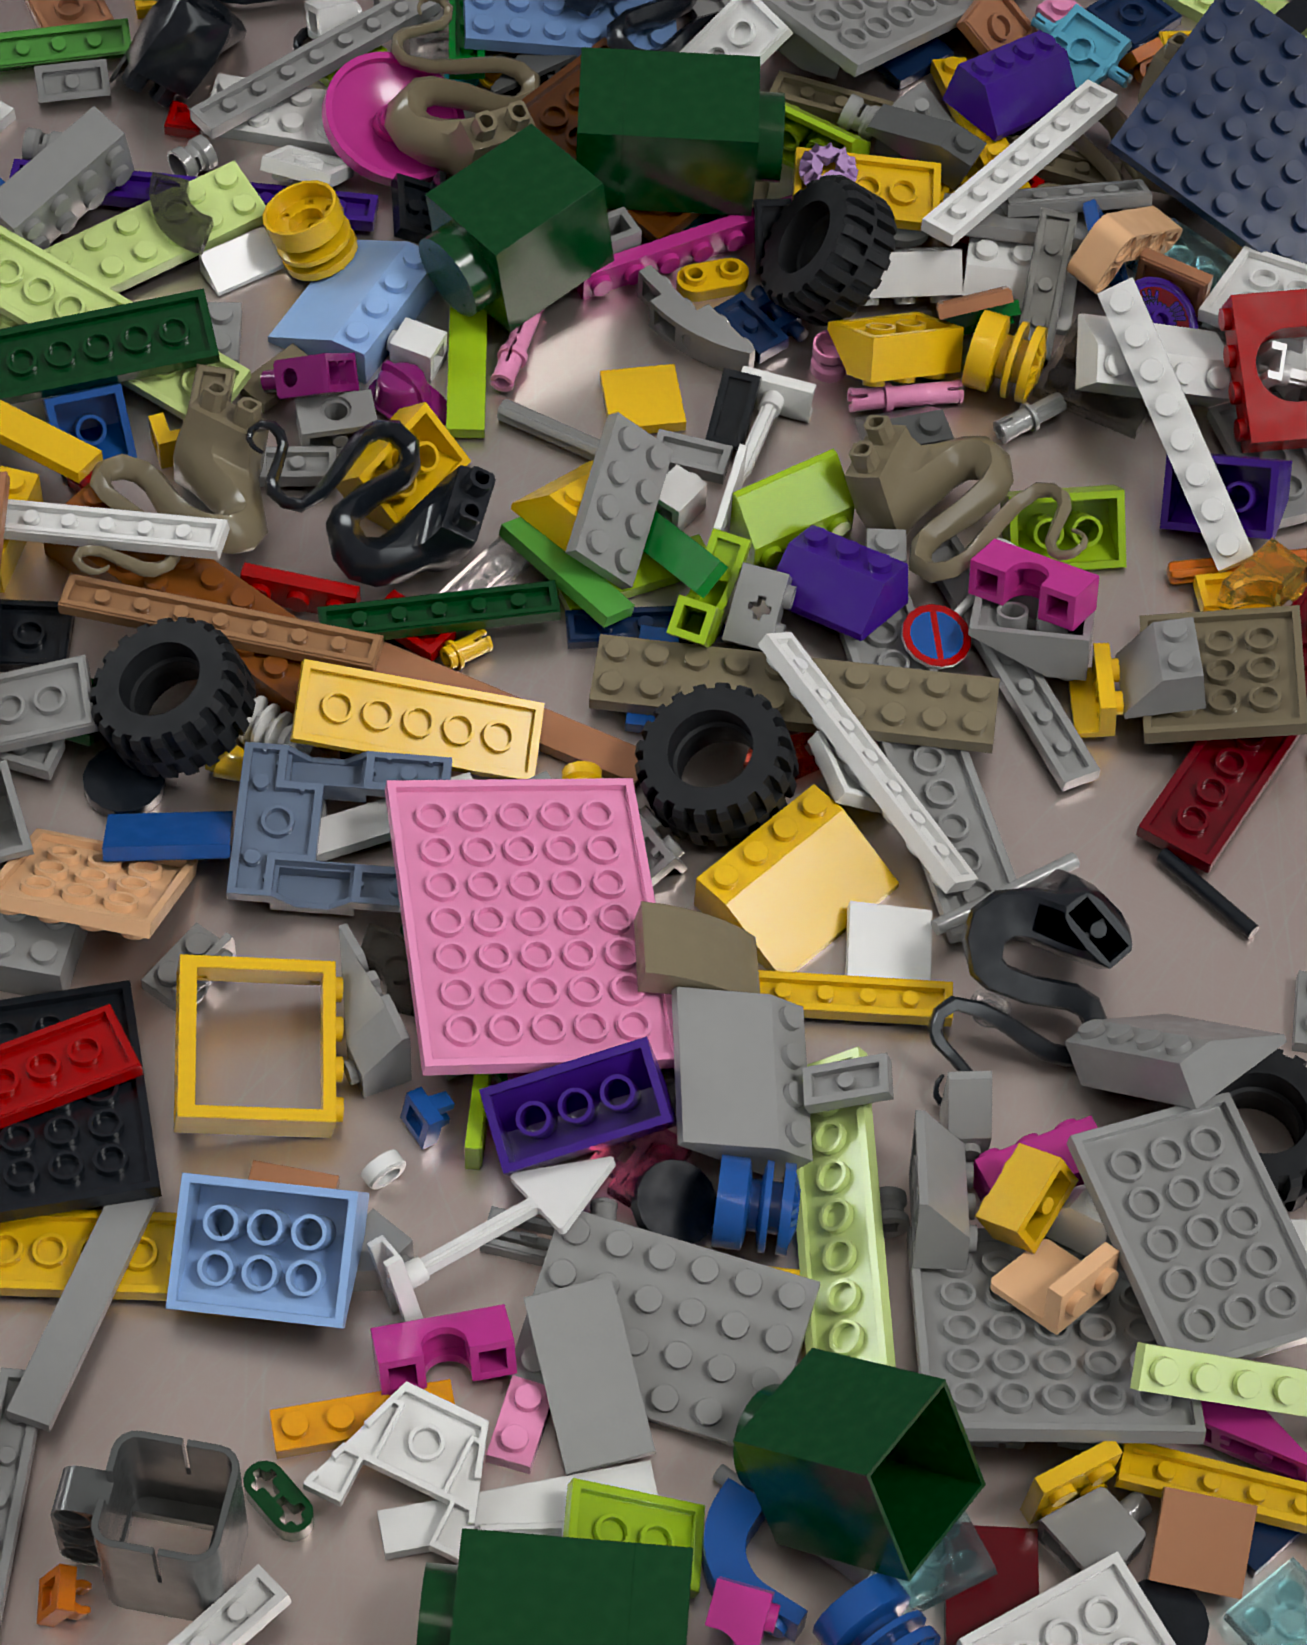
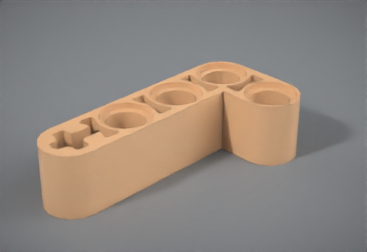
M1155 206L1107 213L1093 225L1068 263L1067 271L1095 294L1100 293L1110 284L1124 262L1138 260L1145 247L1165 254L1178 241L1183 229Z

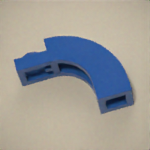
M728 1477L713 1500L705 1522L702 1569L707 1588L712 1597L717 1578L722 1576L774 1591L775 1595L772 1603L779 1604L781 1607L774 1633H768L776 1638L786 1637L795 1643L805 1628L808 1610L762 1582L753 1572L747 1559L746 1548L764 1522L765 1516L756 1494Z

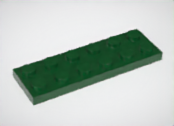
M204 288L0 329V400L11 405L197 367V364L208 365L220 362Z

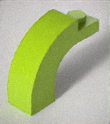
M713 528L706 550L729 568L704 599L692 589H690L686 596L679 594L666 632L668 635L707 648L715 642L729 615L742 564L746 562L752 545L751 540Z

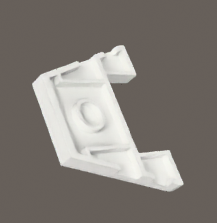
M406 1381L364 1421V1425L346 1443L343 1442L331 1453V1457L316 1472L314 1470L306 1477L303 1489L341 1507L361 1467L366 1465L449 1506L429 1543V1550L458 1564L462 1528L474 1529L489 1420Z

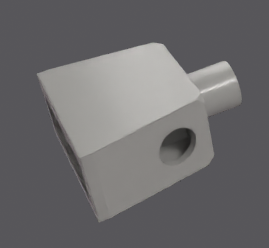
M1099 1487L1042 1518L1038 1526V1540L1071 1577L1117 1551L1128 1566L1142 1549L1147 1536L1139 1522L1152 1512V1508L1145 1496L1139 1492L1132 1491L1118 1502L1107 1488Z

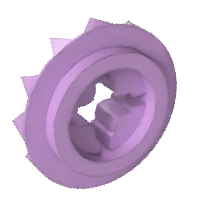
M831 142L826 146H819L816 143L811 150L804 151L799 164L800 178L805 185L812 180L820 179L822 177L823 165L827 166L834 162L836 163L835 170L831 169L828 173L825 172L823 176L843 175L856 182L858 169L855 157L849 156L845 147L842 149L835 148Z

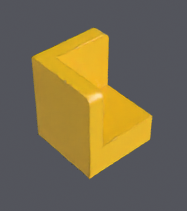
M163 412L150 415L148 420L151 442L161 469L174 466L173 454L180 429L170 431Z

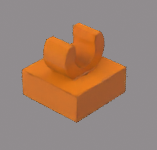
M1157 37L1126 54L1119 61L1118 67L1126 72L1134 68V77L1138 83L1142 84L1147 72L1146 67H1149L1153 56L1163 47L1160 38Z
M59 1563L39 1579L38 1625L55 1627L66 1618L80 1620L91 1612V1607L79 1605L75 1601L76 1594L85 1595L92 1589V1583L85 1579L76 1580V1566Z

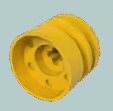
M313 180L290 185L278 192L265 207L263 224L272 242L277 247L278 255L283 260L286 271L293 278L301 281H318L344 269L354 258L358 248L357 237L351 228L349 220L344 215V209L335 190L329 184Z
M984 310L975 329L962 375L963 386L988 392L995 378L1001 379L1000 397L1007 398L1015 383L1014 401L1022 404L1026 403L1030 392L1038 383L1045 363L1048 328L1038 325L1031 340H1028L1030 322L1023 321L1015 336L1010 335V316Z

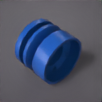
M722 1155L711 1247L740 1251L746 1231L755 1232L757 1253L764 1254L767 1234L777 1235L775 1255L786 1256L788 1246L794 1233H796L801 1189L797 1177V1164L786 1162L783 1182L773 1181L775 1161L768 1160L762 1179H754L751 1158Z
M880 1573L862 1580L835 1600L820 1615L813 1626L812 1632L821 1645H939L941 1639L934 1627L930 1625L925 1626L926 1617L921 1611L916 1610L902 1615L909 1606L911 1597L897 1578Z

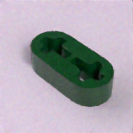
M266 1460L252 1464L246 1470L243 1477L244 1492L249 1503L281 1539L296 1542L306 1538L314 1527V1513L310 1501L276 1463ZM261 1477L263 1480L269 1481L273 1478V1490L276 1496L272 1497L265 1488H260L256 1491V1479ZM285 1505L294 1515L302 1511V1523L296 1525L290 1521L284 1524L285 1514L282 1506Z

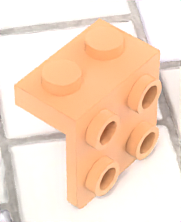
M1043 1239L1035 1254L1025 1251L991 1278L990 1289L1057 1335L1114 1289L1119 1277L1117 1265L1120 1251L1104 1242L1081 1261L1053 1241Z

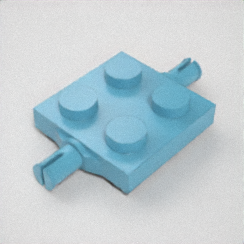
M1077 3L1065 17L1056 21V23L1051 22L1041 13H1037L1035 15L1036 18L1033 17L1031 21L1032 27L1050 34L1055 38L1056 43L1067 50L1076 89L1086 80L1100 85L1101 82L1110 78L1122 88H1126L1128 86L1127 83H1131L1133 76L1118 67L1119 61L1132 47L1131 40Z

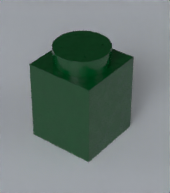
M532 123L425 194L433 232L420 240L419 254L430 280L441 296L460 314L472 317L484 309L509 332H512L592 276L591 274L614 261L603 182Z
M811 1348L781 1384L768 1385L751 1398L741 1414L733 1439V1458L738 1478L745 1488L756 1494L776 1544L908 1582L986 1485L946 1379L816 1348Z

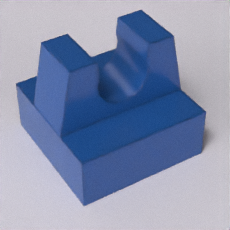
M419 1087L406 1093L400 1118L422 1150L437 1144L441 1128L450 1123L451 1118L447 1111L454 1109L455 1103L446 1091L428 1096L424 1089Z

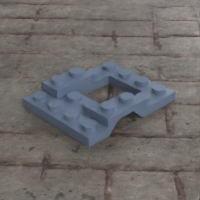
M245 742L226 891L227 899L270 903V910L354 916L355 909L401 913L395 867L317 861L323 800L366 803L367 796L385 797L387 780H451L452 757L366 751L347 759L312 757L290 745Z

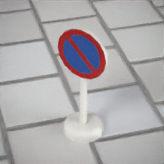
M997 537L998 540L1014 545L1006 539ZM969 594L954 611L946 606L928 604L919 606L908 614L902 624L901 639L905 650L915 661L926 667L945 669L954 667L964 660L971 647V636L968 635L969 628L962 616L974 604L975 595Z

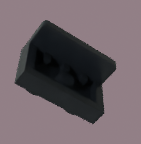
M438 170L431 182L400 173L395 175L391 181L394 237L419 244L421 239L433 232L425 194L447 180L446 172Z

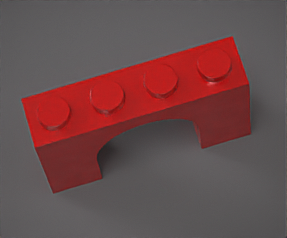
M1307 289L1230 295L1222 305V308L1219 309L1218 323L1220 330L1225 331L1227 345L1224 346L1223 359L1225 367L1230 368L1232 382L1229 383L1228 394L1231 405L1236 407L1237 419L1234 421L1235 440L1241 442L1242 453L1307 448V401H1287L1273 395L1261 382L1256 368V356L1260 345L1275 339L1307 337Z

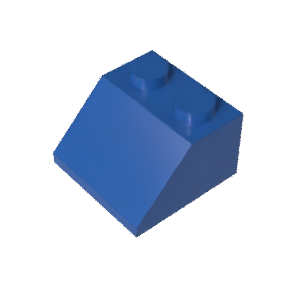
M120 383L42 398L47 423L102 450L103 460L120 454L137 458Z

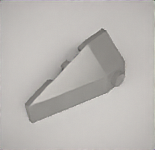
M345 923L339 925L347 1047L344 1073L349 1084H357L363 1098L412 1081L410 1036L389 994L383 995L380 979L375 970L369 971L365 954L348 924Z

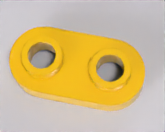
M723 258L690 264L681 268L677 273L676 290L684 298L691 300V302L737 295L745 291L748 286L749 268L743 261L736 258Z

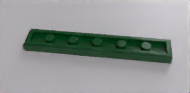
M555 580L317 607L319 623L383 635L384 640L561 620V609Z

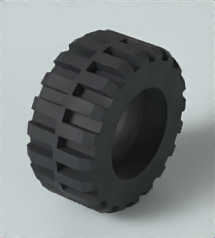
M826 175L807 183L806 188L799 190L793 196L792 202L786 204L780 212L782 214L777 222H774L770 230L772 234L769 240H766L763 249L765 256L761 259L760 265L763 272L760 275L761 282L768 298L776 305L816 326H828L829 321L850 318L857 312L856 309L859 306H864L867 303L871 292L874 289L877 290L882 282L880 278L884 271L888 270L891 263L889 257L891 252H894L896 245L894 235L897 234L895 217L891 207L884 199L843 175Z
M178 617L177 621H173L172 618L158 619L155 625L150 626L146 623L136 628L137 633L130 637L125 635L118 641L119 646L114 652L109 650L103 658V668H98L94 676L93 683L96 687L91 688L90 703H93L91 715L93 721L98 726V730L126 765L146 776L158 777L160 774L163 778H178L179 773L184 772L186 776L200 772L199 768L206 764L209 767L220 761L218 757L225 751L230 753L237 745L235 740L239 735L244 736L250 723L247 717L253 716L256 704L253 699L256 695L255 682L251 678V672L221 630L215 629L212 624L203 620H197L196 622L194 618ZM198 680L191 694L180 705L165 713L148 716L154 703L168 689L185 681Z
M717 682L715 683V688H707L705 684L693 686L694 691L686 695L681 691L671 697L673 700L671 704L667 707L661 704L653 712L655 720L653 722L648 720L640 732L644 741L639 740L636 744L635 756L638 762L635 764V769L644 795L664 827H670L672 834L682 840L687 839L690 835L693 844L706 846L708 841L712 840L715 841L718 847L729 846L730 840L739 838L740 842H742L751 835L750 833L757 830L788 805L785 797L791 798L794 796L797 787L795 778L799 774V763L784 719L778 709H774L766 697L762 694H756L754 697L752 689L742 685H737L736 689L733 690L729 683ZM737 742L753 750L746 768L728 783L716 787L703 788L682 781L684 769L690 759L698 751L711 744Z
M1277 1049L1216 1095L1229 1092L1237 1109H1256L1268 1113L1279 1120L1289 1131L1294 1142L1293 1147L1278 1153H1259L1284 1207L1287 1211L1292 1212L1303 1207L1305 1200H1307V1067H1305L1307 1061L1297 1055L1292 1059L1283 1055L1284 1050Z

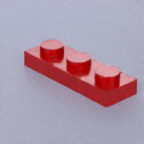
M244 562L240 573V578L279 606L289 608L295 612L318 614L317 607L361 602L360 586L246 562Z

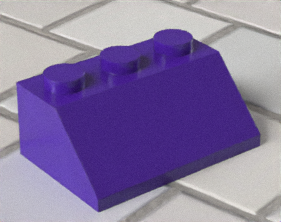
M1211 453L1247 537L1274 540L1289 500L1292 460ZM1166 455L1160 529L1201 533L1169 457Z
M811 525L788 543L776 570L789 574L793 579L791 585L797 587L792 608L787 610L859 641L864 640L908 604L907 563L815 525Z

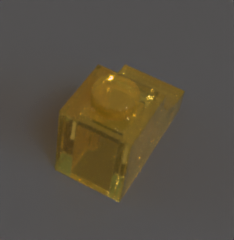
M1271 538L1222 581L1216 606L1222 610H1231L1250 604H1264L1277 607L1283 606L1288 600L1294 602L1306 589L1307 582L1304 580L1307 574V563L1274 538Z

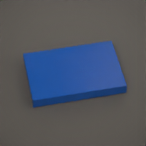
M233 811L108 814L102 845L103 861L228 859L231 856L234 825Z

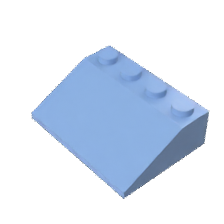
M357 240L358 248L349 264L330 277L311 281L270 333L268 342L283 349H286L293 343L307 355L355 353L358 381L367 384L390 353L386 350V344L392 330H398L406 317L415 320L437 291L423 266L419 254V246L408 241Z
M182 1173L166 1309L345 1328L364 1242L369 1193Z

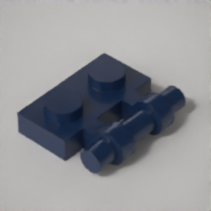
M757 285L751 291L750 295L754 300H751L741 292L713 308L718 314L724 315L729 320L731 326L742 337L750 340L754 346L756 353L755 361L758 364L788 348V336H792L798 342H802L809 334V331L802 326V319L771 301L761 285ZM771 315L775 320L772 321L768 316Z

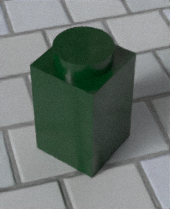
M581 47L576 161L603 182L607 209L625 207L626 210L751 216L755 182L780 183L784 147L785 93L760 91V56Z
M462 1528L458 1565L426 1563L421 1591L416 1645H687L693 1548Z

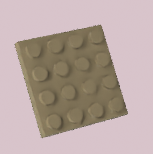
M1300 605L1139 615L1140 633L1152 622L1188 617L1194 618L1204 674L1206 701L1205 709L1143 716L1145 744L1307 734V696Z

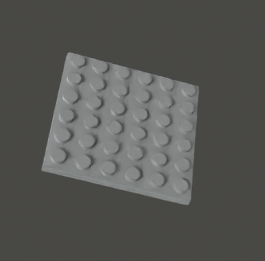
M908 1227L906 1241L918 1373L946 1379L969 1441L1079 1443L1116 1441L1117 1443L1204 1444L1206 1428L1201 1400L1138 1391L1130 1388L1137 1342L1158 1344L1119 1258L1117 1265L1119 1277L1114 1289L1059 1334L1055 1335L990 1289L991 1278L1023 1254L1025 1250L992 1238L985 1228H977V1251L968 1253L966 1270L913 1268L911 1227ZM1046 1236L1044 1237V1239L1053 1241L1081 1261L1087 1257Z

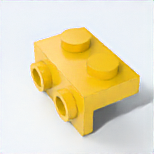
M1093 643L1092 667H1088L1086 681H1068L1073 726L1081 738L1115 736L1116 716L1123 715L1124 713L1122 691H1115L1114 682L1120 681L1118 658H1111L1109 643Z

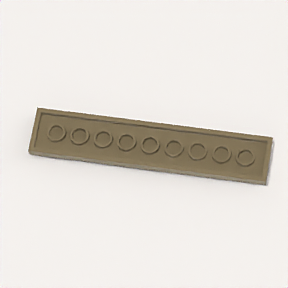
M600 634L589 695L590 709L654 716L653 712L661 704L667 707L673 702L671 697L682 691L686 695L694 691L693 686L705 684L707 688H715V683L721 682L729 683L733 690L736 689L737 685L751 688L754 697L756 694H762L771 702L774 709H778L788 731L813 734L816 731H820L813 724L812 716L803 704L791 695L789 686L781 675L768 664L766 655L763 652L714 646L707 648L696 644ZM811 657L873 740L992 754L1000 678Z

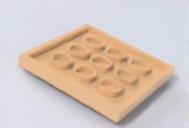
M36 828L30 835L34 854L9 860L0 870V913L5 915L25 914L36 916L45 923L66 922L76 924L81 929L91 932L102 930L121 933L124 938L131 940L150 939L196 876L198 859L103 861L102 853L103 841Z

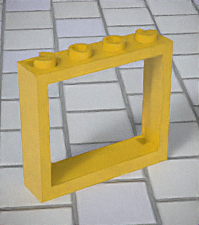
M180 954L176 971L173 1133L332 1137L336 1122H343L344 1098L336 1097V1082L342 1083L344 1073L343 1056H336V1042H342L344 1030L343 1016H336V1002L341 1003L343 999V977H336V961ZM197 980L320 986L321 1109L195 1105Z

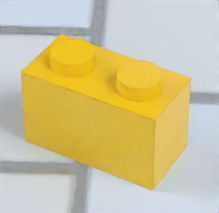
M1019 1143L1012 1156L1005 1162L1002 1172L989 1194L982 1200L980 1209L975 1217L992 1238L1035 1254L1079 1180L1061 1157Z

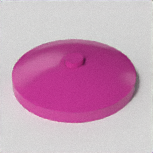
M372 52L351 59L333 76L323 98L322 122L332 148L351 169L376 183L391 186V181L397 173L431 182L440 169L422 164L399 151L384 124L388 103L414 78L425 76L444 77L439 73H426L402 66L391 52ZM431 106L426 110L429 115L443 119L465 118L464 111L461 109Z

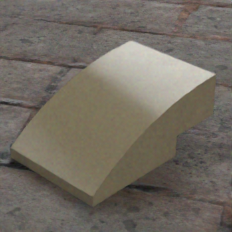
M641 901L634 919L638 992L671 994V990L675 987L760 993L755 936L725 920L702 912L667 904Z

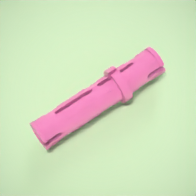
M545 309L510 332L506 344L499 348L497 353L498 363L490 378L491 385L496 390L509 392L513 389L519 370L526 365L528 347Z
M960 379L892 385L891 382H885L883 387L849 388L847 400L852 402V404H849L848 407L851 413L882 409L886 413L892 412L894 408L962 404L964 390H959V388L963 387V383Z

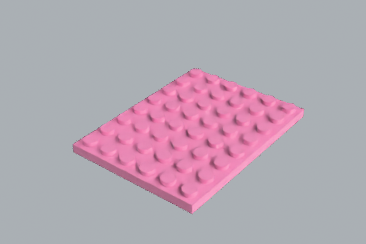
M633 778L387 780L385 797L423 1076L533 1073L646 1036L649 1039L660 1069L674 1068L672 995L638 992L634 919L641 901L656 902Z

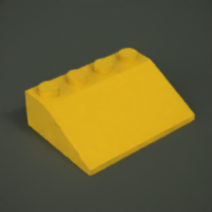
M813 784L696 878L694 906L702 913L725 920L755 936L758 963L767 971L797 972L847 930V907L850 901L879 904L899 887V882L845 810Z

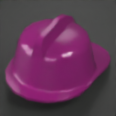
M389 360L384 361L377 379L368 388L371 389L375 409L390 420L400 408L426 402L445 426L447 400L427 383L424 372L417 365L408 362L392 363Z

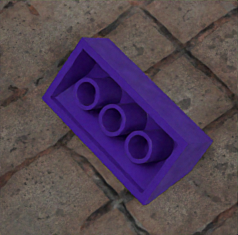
M1039 30L958 64L942 100L992 140L998 141L1037 123L1075 91L1076 86L1067 50L1056 43L1053 36Z
M647 1036L479 1089L503 1174L507 1176L514 1172L551 1166L677 1126V1118L669 1091Z

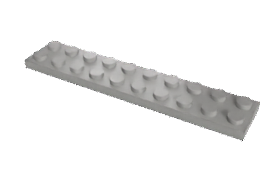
M909 592L908 604L864 640L859 641L838 632L849 662L938 671L936 668L926 667L915 661L905 650L902 642V624L908 614L915 609ZM877 741L881 751L978 877V880L969 890L945 894L943 890L932 882L930 873L921 862L939 915L946 914L1016 880L969 751ZM966 923L946 932L950 944L962 941L961 937Z

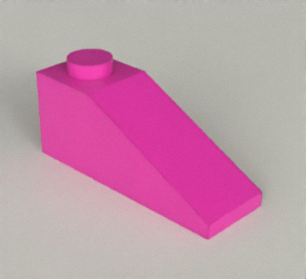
M1201 1400L1206 1428L1203 1445L1273 1474L1307 1482V1453L1266 1410Z

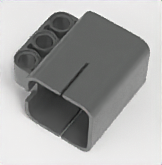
M130 1431L122 1434L115 1441L110 1452L106 1470L75 1465L65 1467L50 1514L59 1551L62 1556L71 1561L100 1567L107 1596L114 1605L125 1609L194 1621L236 1584L248 1536V1521L240 1465L236 1454L230 1448L188 1439L186 1447L189 1468L183 1438L146 1431ZM133 1517L213 1531L209 1549L202 1554L192 1555L159 1549L157 1558L161 1576L159 1575L154 1548L127 1543Z

